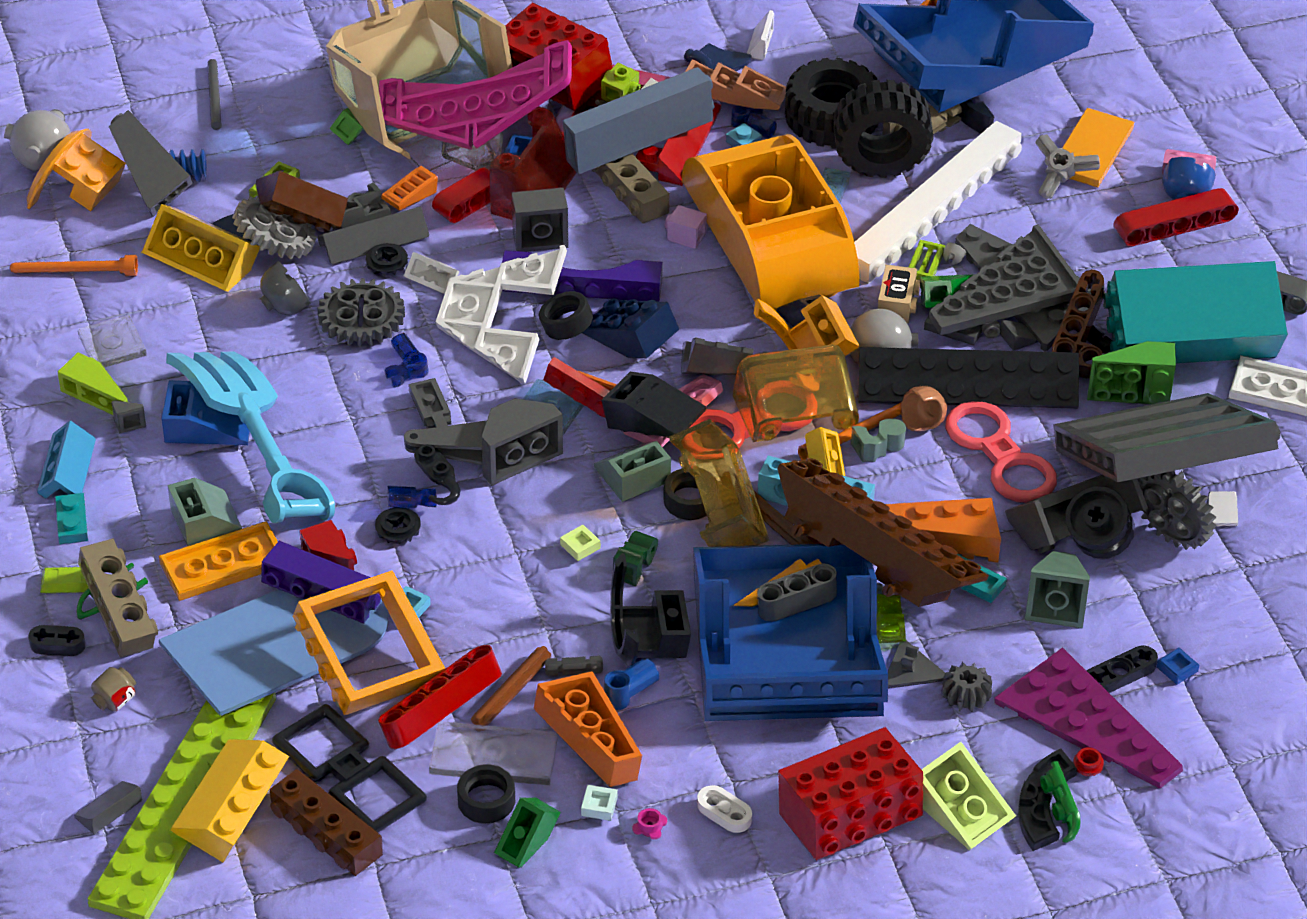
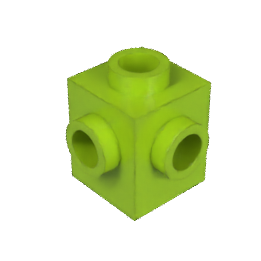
M617 63L611 70L605 73L601 81V99L610 102L640 90L639 72Z

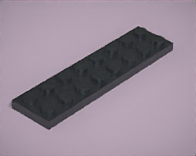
M859 347L858 403L899 404L903 401L906 392L911 388L928 386L936 389L942 395L947 405H960L961 403L976 401L990 403L999 407L1078 409L1079 353Z

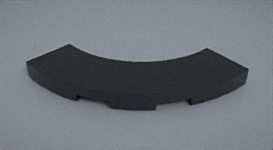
M1061 748L1052 752L1035 765L1021 789L1018 806L1019 823L1022 834L1032 851L1059 840L1060 833L1053 823L1050 812V803L1053 796L1043 791L1040 777L1046 775V772L1052 769L1051 763L1058 761L1066 781L1077 776V767Z

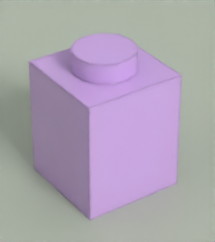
M678 205L674 212L666 218L665 229H667L668 241L696 249L706 235V213Z

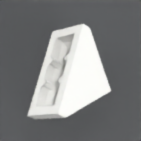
M413 252L404 277L445 294L450 278L458 276L459 271L447 264Z

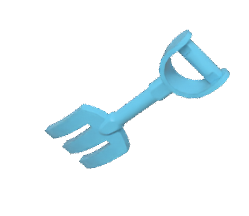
M234 351L221 352L220 358L208 352H194L193 359L182 353H167L166 363L179 370L190 380L208 407L227 414L238 415L241 422L246 424L266 461V468L272 477L262 502L269 520L272 523H281L284 518L319 516L321 520H331L335 513V501L329 489L313 474L300 469H292L286 456L281 454L261 417V413L269 410L278 398L277 393L264 374L251 361ZM279 492H291L305 499L283 500Z

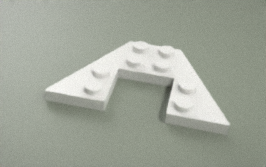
M561 245L559 250L542 255L533 253L527 258H517L500 263V267L488 271L479 269L468 275L450 278L436 319L437 327L520 383L526 384L539 342L538 334L490 327L502 290L554 295L567 253L565 245Z

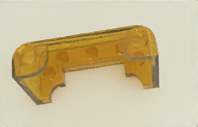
M830 344L755 354L745 357L738 365L732 396L752 442L774 439L779 434L782 423L831 417L833 426L839 430H846L858 424L859 414L846 359L838 345Z

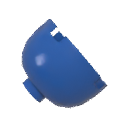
M1172 158L1164 168L1162 178L1164 190L1173 200L1210 191L1216 177L1214 169L1205 162L1203 166L1196 164L1195 158Z

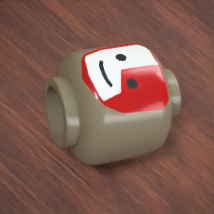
M109 667L91 684L92 692L94 693L91 699L101 710L104 711L108 708L116 712L135 696L134 686L136 681L124 668L116 669Z

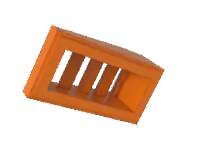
M420 166L385 191L381 199L397 210L404 209L437 192L438 178L434 173Z

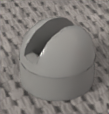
M949 242L943 251V258L946 262L952 259V265L958 264L964 258L966 250L957 244Z

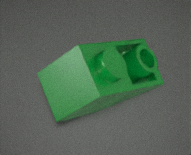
M973 274L920 277L921 304L925 308H931L942 303L949 294L952 296L960 290L961 284L973 276Z

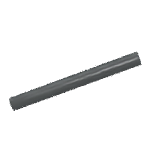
M210 59L207 64L211 127L218 130L221 128L217 60Z

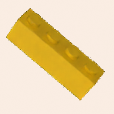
M161 204L141 253L228 292L251 271L260 246L257 244L251 245V242L177 208Z
M228 739L170 831L219 861L224 862L289 756L263 740Z

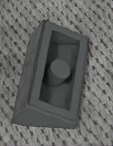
M121 781L74 814V817L89 831L96 834L142 801L141 789L135 784Z

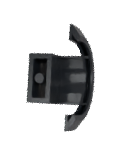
M621 553L614 562L610 593L611 632L616 654L627 666H633L636 658H686L691 631L684 591L654 590L651 606H623V588L627 563L625 553Z

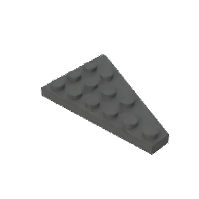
M1034 225L1030 233L1025 237L1020 236L1013 245H1009L998 254L992 264L989 266L985 265L980 269L979 273L974 274L961 284L960 290L951 296L949 294L942 303L934 306L929 312V319L939 334L944 335L1068 302L1072 299L1079 278L1040 225Z
M969 224L955 239V244L966 250L965 255L970 264L974 263L979 270L985 265L989 266L992 264L998 254L1009 245H1013L972 224ZM1070 301L1015 315L1014 317L1019 323H1023L1041 344L1040 349L1047 352L1053 346ZM1082 307V308H1079L1078 310H1080V311H1086V310H1088V308Z

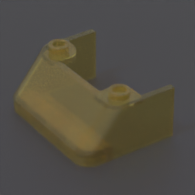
M711 419L669 436L670 442L681 451L682 456L679 457V462L685 473L690 472L696 480L709 521L705 525L706 530L699 533L708 547L758 546L769 541L743 457L736 443Z

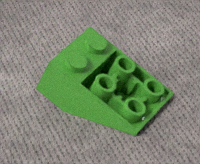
M1147 341L1093 357L1087 400L1156 404L1170 401L1176 368L1175 343Z

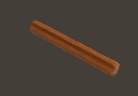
M537 647L471 717V722L477 729L486 728L545 665V660L551 658L552 655L547 647Z

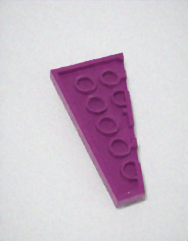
M1063 647L994 698L996 705L1002 708L1006 706L1017 712L1019 717L1027 721L1031 719L1041 724L1048 732L1082 749L1090 747L1098 750L1103 760L1109 763L1111 761L1128 769V773L1159 789L1183 772V765Z

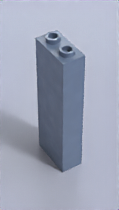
M696 67L562 120L567 162L578 174H581L713 121L714 102L711 94L713 83L710 76L705 75Z

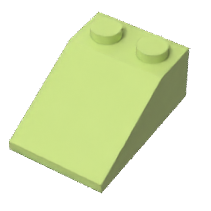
M959 742L922 769L923 810L968 850H971L1016 817L962 742Z

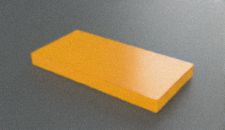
M1087 108L1064 144L1063 149L1074 153V157L1098 155L1100 168L1098 170L1075 172V176H1072L1070 179L1099 187L1134 129V122Z
M265 521L159 555V563L178 600L181 601L261 575L262 560L278 541L269 524Z

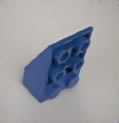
M169 380L162 413L164 443L248 445L250 431L246 424L241 422L238 415L227 414L208 407L190 381Z

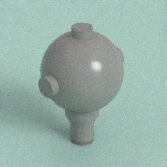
M58 109L51 111L35 110L21 116L14 125L8 123L4 138L10 140V147L16 160L24 167L38 172L53 149L71 131L65 122V115L62 111Z
M872 309L857 317L850 327L860 347L918 348V333H911L906 321L899 314L891 310ZM858 347L850 353L852 359L857 364H859Z

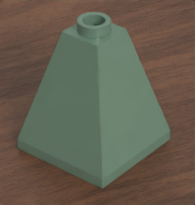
M1052 551L1031 569L1025 620L1083 629L1090 576L1076 554Z

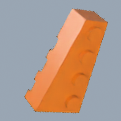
M992 498L886 504L890 508V512L909 519L912 522V526L918 530L931 533L935 537V541L941 545L954 548L963 557L974 560V556L988 557L989 562L999 561L1001 536Z
M593 671L537 685L534 710L609 787L638 780L642 754Z

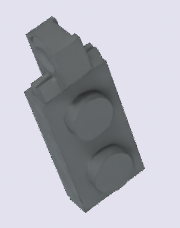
M435 378L408 384L409 393L427 429L452 425L451 412Z

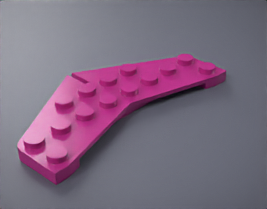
M568 40L557 42L544 48L543 54L491 78L463 84L404 82L403 79L399 78L380 80L379 96L384 122L392 127L472 150L473 130V145L477 149L570 84L572 76V45Z

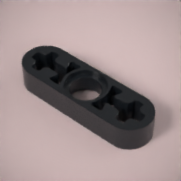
M1141 645L1086 671L1098 683L1101 682L1100 685L1111 693L1153 673L1156 669L1158 654L1153 648ZM1123 668L1128 673L1125 675H1117L1112 671V669Z

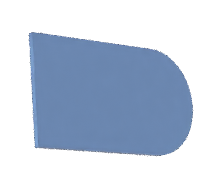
M279 589L159 639L160 646L220 716L319 673L315 658L307 652L304 637L301 632L295 629L296 622L293 614L298 602L304 599ZM382 599L376 609L370 608L369 618L364 624L331 610L315 614L340 664L374 648L384 637L388 626V610Z

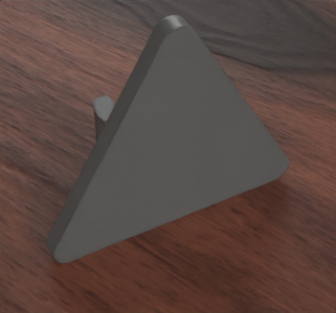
M901 640L888 670V688L942 682L945 672L919 651V647L913 646L907 640Z

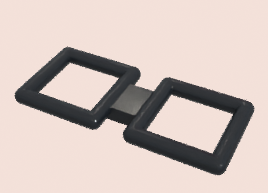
M323 704L272 738L273 744L281 752L288 755L289 759L312 781H319L332 773L340 782L330 788L328 794L378 833L423 804L427 799V795L387 757L380 756L370 763L367 762L360 754L369 748V741L329 704ZM326 718L353 744L323 764L315 767L288 741ZM380 770H383L411 797L375 821H372L345 793Z

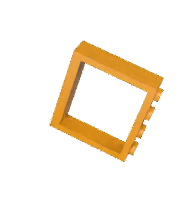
M393 570L299 601L293 614L296 622L295 629L301 632L304 637L308 654L315 658L320 677L323 681H327L332 691V699L334 702H338L344 716L415 691L445 669ZM379 593L419 669L354 691L315 614Z

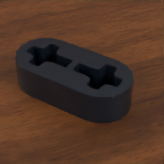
M39 625L31 629L28 634L30 648L36 654L76 656L85 649L84 633L77 627Z

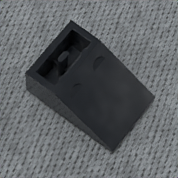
M631 371L602 399L608 428L622 432L630 431L643 433L644 435L663 436L669 439H679L707 410L705 405L657 376Z

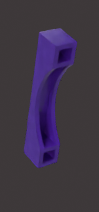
M504 250L502 263L517 258H527L533 253ZM635 260L622 266L602 270H577L562 267L554 295L575 291L587 298L635 299L637 301L655 300L660 302L663 262ZM502 290V291H505V292L529 293V292Z

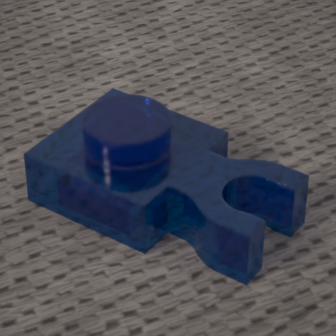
M387 487L388 507L410 509L417 508V505L426 507L437 506V504L429 499L430 495L437 497L436 489L416 490V487Z

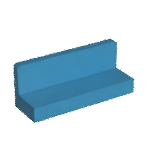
M71 420L55 431L51 438L37 493L45 499L58 489L63 490L67 494L82 493L96 441L95 437Z

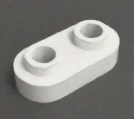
M710 785L699 791L697 807L703 815L734 833L746 831L751 826L752 810L748 804L719 786Z

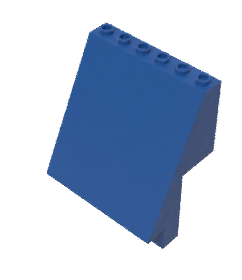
M937 0L936 6L858 3L853 27L874 46L873 50L908 84L918 90L920 95L925 97L926 101L940 113L1088 47L1090 37L1093 35L1094 23L1067 0Z
M824 544L693 547L694 587L704 721L884 716V702H888V672L876 634L877 577L871 562L844 544L827 547ZM799 559L806 565L819 559L822 564H829L836 569L837 595L834 600L772 622L765 621L759 617L758 605L754 607L733 606Z

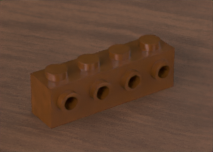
M298 769L269 789L272 812L278 818H284L289 822L299 835L304 834L309 838L320 852L325 851L330 855L340 868L347 869L357 876L383 855L382 836Z

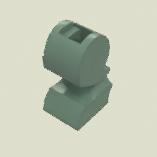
M885 419L879 421V431L876 436L869 434L866 427L852 426L851 445L862 462H875L878 457L886 456V451L895 452L904 447L906 426L898 419Z

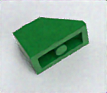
M520 797L494 853L521 868L549 839L561 812L538 798Z

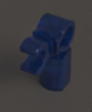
M734 106L731 110V125L734 128L745 123L767 139L775 134L777 128L776 121L760 115L763 109Z
M403 332L394 336L391 340V345L402 359V362L399 366L391 365L384 369L385 377L387 379L391 378L393 388L401 386L408 378L409 380L423 378L429 373L426 355L419 352L407 334Z

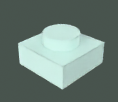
M587 785L581 807V816L611 821L618 798V790Z

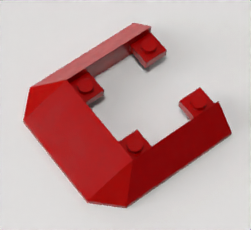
M636 70L639 72L640 89L650 78L657 82L671 78ZM601 88L575 111L563 105L561 106L537 149L538 154L562 159L566 152L562 120L585 112L590 106L597 107L595 101L597 99L603 100L601 99ZM712 99L714 102L713 121L667 139L663 148L651 145L638 151L635 157L648 171L658 173V181L683 186L682 172L687 159L698 156L721 111L722 105L718 100Z

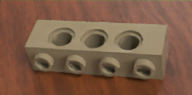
M632 153L591 169L592 172L597 173L604 185L609 186L617 199L622 201L628 207L630 213L636 216L642 224L669 213L670 193Z
M114 539L80 547L78 565L119 657L152 649L155 636L158 635V628L153 618L150 619L147 614V603L144 596L139 595L136 590V579L133 572H128L126 558L122 548H117ZM126 619H131L134 622L126 621Z

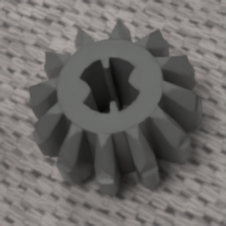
M963 661L959 667L951 665L949 672H946L945 676H943V698L947 699L949 706L958 705L959 712L963 708H968L972 712L975 706L983 709L986 701H989L992 696L991 676L987 675L986 668L977 669L975 662L971 666H966Z

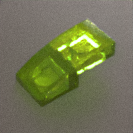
M877 594L876 634L879 643L906 642L904 614H902L900 596L886 597V595Z

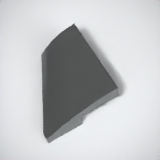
M375 183L368 184V192L364 194L354 192L348 196L340 229L391 215L390 208L381 199V190Z

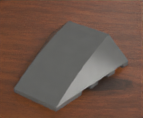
M693 338L692 342H683L681 373L738 375L764 372L797 365L800 363V358L765 351L753 355L754 349Z

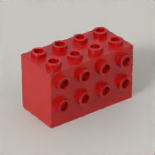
M533 2L505 25L512 68L543 54L544 48L552 44L567 40L572 45L571 82L566 88L550 99L573 111L601 88V81L605 73L613 68L609 43L606 37Z
M886 727L778 770L779 814L815 860L832 855L837 851L861 843L868 838L923 816V771Z

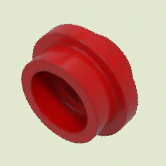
M1087 747L1081 749L1074 756L1073 764L1081 775L1095 776L1103 770L1104 760L1098 750Z

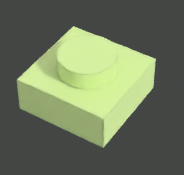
M584 525L560 537V545L577 561L601 549V541Z

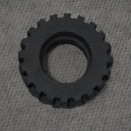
M822 58L821 61L813 60L807 65L803 64L792 73L786 85L785 118L787 119L788 126L799 138L802 136L804 141L808 143L814 142L817 146L824 147V145H828L831 148H836L833 116L838 103L842 98L846 99V94L852 89L855 91L859 85L864 83L866 85L872 84V81L878 80V78L872 71L869 72V69L864 65L859 66L852 60H849V62L843 61V58H836V60ZM879 123L867 128L864 132L872 134Z
M875 80L869 85H866V83L861 84L857 90L854 91L852 89L848 92L846 99L842 98L834 112L833 126L837 153L848 167L851 166V169L859 174L864 172L865 176L873 177V175H879V178H887V175L892 174L894 177L901 175L902 171L906 170L908 172L915 167L914 164L919 165L931 149L933 129L928 102L925 97L920 95L918 90L913 87L909 89L908 84L902 82L896 84L894 80H886V82ZM890 122L902 126L899 130L888 135H871L864 132L867 128L878 123Z

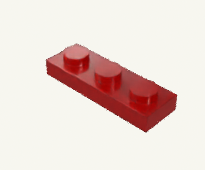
M553 357L548 363L543 381L605 418L602 399L610 390Z

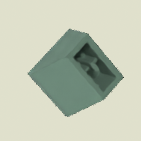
M658 441L642 443L595 462L594 468L623 502L664 485L666 478L671 474V457Z
M197 478L167 485L170 509L187 546L242 529L224 489Z

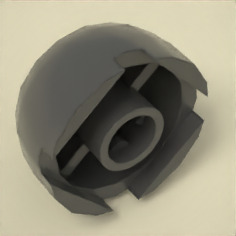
M277 261L269 267L260 280V289L264 295L260 300L268 311L274 309L282 315H293L302 311L311 303L297 281L289 274H286L288 270L281 262Z

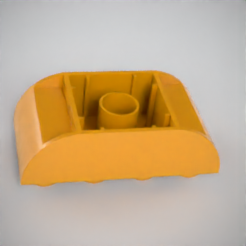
M785 134L686 160L682 172V183L699 211L707 214L708 226L754 302L756 299H759L777 311V308L798 299L819 294L828 298L836 295L838 292L859 287L857 252L846 215L800 141L793 135Z

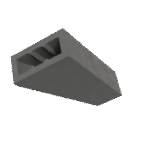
M129 110L124 114L116 115L112 119L111 125H109L111 134L149 213L154 217L158 213L161 204L168 205L192 185L190 175Z

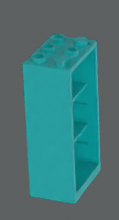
M1275 261L1115 270L1111 281L1107 283V292L1103 293L1104 309H1108L1109 313L1106 321L1107 332L1112 333L1113 339L1110 343V352L1151 341L1175 343L1176 364L1239 360L1240 356L1253 359L1276 358L1288 335Z

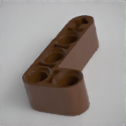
M1092 269L1085 271L1080 276L1052 347V352L1079 353V377L1090 379L1092 364H1086L1085 362L1092 360L1093 357L1103 355L1098 347L1086 343L1101 306L1103 293H1105L1103 275L1101 272ZM1082 307L1088 308V310L1086 311H1080L1078 309ZM1071 330H1078V331H1080V332H1078V333H1076V334H1071V333H1069V331H1071Z

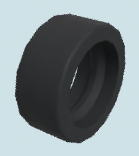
M575 291L563 292L553 296L541 306L539 311V319L545 333L550 338L556 340H565L579 335L590 326L593 319L586 297ZM574 312L566 318L557 320L560 316L566 313Z
M689 467L673 471L664 483V505L669 513L677 518L696 520L706 517L715 509L717 503L716 480L710 473L699 468ZM691 487L706 493L704 497L693 500L683 499L675 495L676 491Z
M491 764L477 765L468 769L460 776L457 783L458 808L465 817L478 823H495L506 818L512 812L515 805L514 779L505 769ZM483 785L495 786L504 791V795L500 799L485 803L473 800L468 796V793L472 789Z

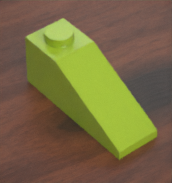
M77 352L57 371L61 392L113 415L112 401L128 402L127 397L102 364L92 357Z

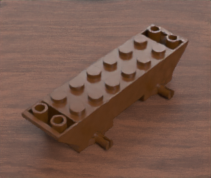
M807 458L805 460H793L792 462L779 464L777 469L788 506L784 518L794 524L792 534L796 535L795 537L810 536L827 547L844 544L877 566L875 574L877 580L884 584L882 593L886 597L893 595L901 596L916 606L922 607L946 601L952 590L988 579L989 575L980 570V565L970 560H964L957 555L958 552L954 548L941 545L935 541V537L931 533L918 530L912 526V522L909 519L890 512V508L886 504L873 501L867 497V493L863 489L850 486L844 482L845 478L841 475L822 468L823 464L818 460Z

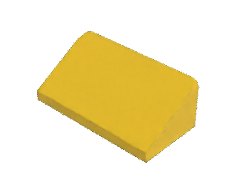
M822 427L806 433L805 440L808 458L818 460L823 464L822 468L829 472L845 476L838 433Z

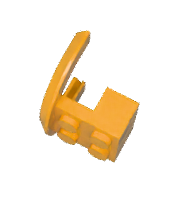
M88 128L73 131L64 137L53 149L36 174L27 195V208L30 209L38 201L42 188L53 170L74 184L70 198L89 211H92L120 181L126 163L91 139L92 132Z
M823 295L801 310L805 319L792 329L771 306L756 299L754 307L755 317L765 322L777 333L793 357L800 358V363L797 365L801 375L795 374L797 380L788 379L790 384L800 389L816 393L819 390L818 375L860 347L837 303Z

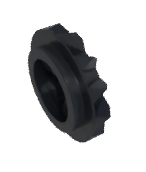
M391 243L372 247L365 257L367 268L372 269L374 274L382 272L384 276L387 273L395 275L397 270H404L405 264H408V255L405 249Z
M403 507L387 509L380 513L375 521V530L379 538H385L387 543L395 540L399 545L402 540L411 542L413 536L419 535L421 527L419 516L414 511ZM403 522V527H399L397 530L393 529V527H397Z

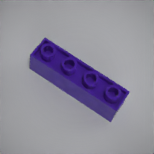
M278 541L262 560V583L304 600L371 578L282 541ZM377 593L329 610L364 624L369 618L370 608L376 609L381 602V597Z

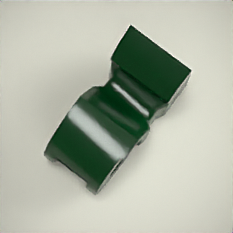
M634 531L628 542L625 541L624 547L618 548L617 553L613 557V568L616 559L621 553H625L627 568L624 583L637 586L642 575V564L649 566L652 563L658 547L657 538Z

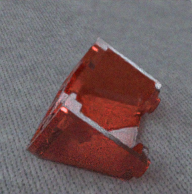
M537 107L528 113L527 120L532 126V140L522 154L517 156L511 153H503L497 156L489 166L491 214L512 220V192L564 188L565 190L576 175V171L566 160L564 135L553 113L543 107Z

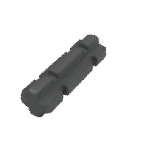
M582 656L562 658V661H557V658L545 660V673L547 676H558V673H562V675H578L586 673V671H593L596 674L603 671V659L601 656H590V659Z

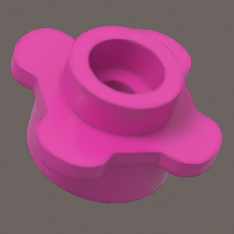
M644 809L638 813V821L633 824L632 831L637 835L643 834L654 840L659 839L662 834V827L667 825V818L656 809Z

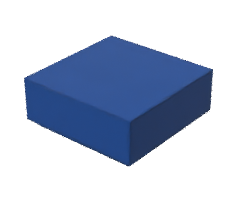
M1178 647L1157 661V668L1178 685L1197 673L1199 664Z

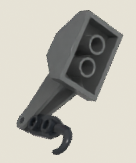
M514 398L491 408L486 421L409 430L404 434V446L406 451L414 453L416 464L432 482L442 485L450 491V495L445 498L430 495L429 499L438 505H450L458 500L461 489L456 482L454 468L446 459L482 465L483 477L493 486L563 454V415L554 404Z

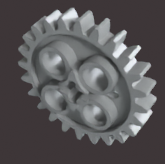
M250 196L248 200L243 199L241 203L239 202L233 215L235 220L233 224L238 226L237 232L244 233V239H251V245L258 244L261 251L267 249L270 255H273L275 252L280 258H283L284 254L290 259H293V256L299 259L302 255L307 256L308 252H311L317 238L314 235L316 230L311 228V224L297 223L292 220L291 216L270 212L268 207L260 204L258 196L256 200Z

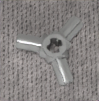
M1047 134L1040 135L1035 141L1046 157L1045 164L1048 166L1045 170L1047 176L1038 191L1039 195L1045 199H1051L1060 183H1064L1072 176H1075V172L1098 170L1100 168L1098 155L1074 157V153L1058 148Z

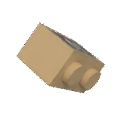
M885 265L878 298V309H887L899 314L907 324H909L910 314L916 313L918 298L914 297V295L919 296L921 280L916 279L917 268Z

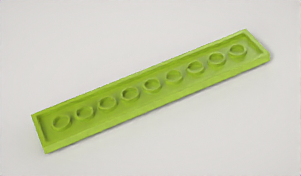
M276 692L222 716L206 700L87 899L89 907L128 919L150 918L192 845L170 831V829L228 739H254L276 701Z

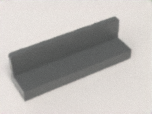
M420 206L328 232L317 238L320 247L325 246L330 264H336L364 256L372 247L379 244L391 243L402 245L429 237V232Z

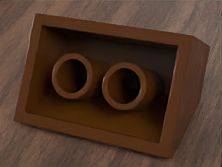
M281 171L256 180L255 185L260 204L268 207L270 212L278 215L286 214L291 216L294 222L301 224L309 223L314 225L317 231L324 233L341 228L348 198Z

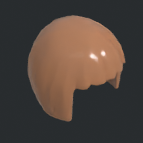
M913 387L903 397L901 416L907 429L920 432L934 429L944 421L946 416L947 404L942 395L932 387Z

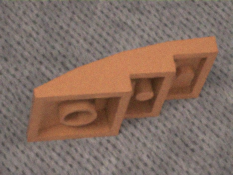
M692 59L686 71L698 67L705 75H709L713 83V89H711L712 99L728 104L756 109L779 110L786 96V86L747 66H744L740 74L719 62L715 70H712Z

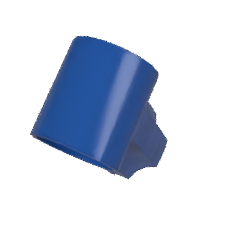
M648 658L642 659L624 671L613 670L608 672L604 678V691L615 710H622L629 705L632 696L659 681V672L651 660Z

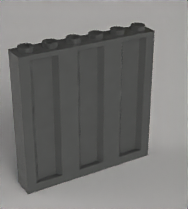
M1209 393L1053 424L1057 452L1116 482L1279 449L1278 440L1280 439V430L1276 421Z

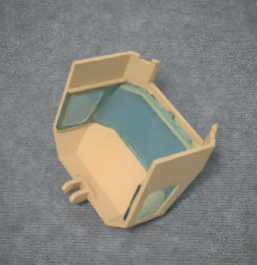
M367 0L368 11L371 17L337 29L326 45L335 92L338 93L369 136L383 146L398 152L410 160V153L402 147L427 137L385 124L379 96L380 80L399 78L403 79L404 82L463 84L491 78L512 68L505 25L465 0H415L394 8L392 0H382L381 3L385 10L383 13H380L376 0Z

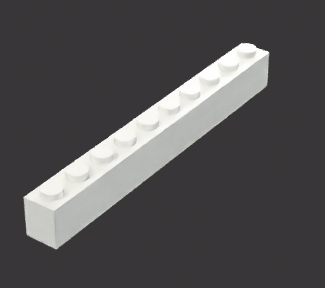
M995 121L857 239L854 243L859 265V279L869 284L876 277L881 276L885 265L896 263L900 256L907 250L912 249L918 240L923 236H927L938 223H942L949 213L958 209L964 200L973 196L976 190L983 184L988 183L995 173L1003 170L1010 160L1020 154L1022 149L1020 144L1022 133Z

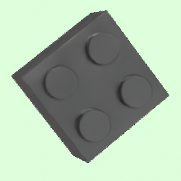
M564 188L512 192V230L516 251L529 252L560 249L561 245H565L568 248V205Z

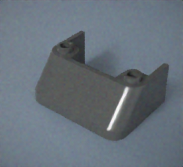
M1099 475L1007 509L1005 514L1008 522L1031 550L1037 549L1040 554L1054 549L1055 542L1071 536L1065 521L1066 509L1072 498L1084 489L1093 486H1104L1117 491L1125 500L1131 513L1148 509L1137 478L1116 482L1104 475Z

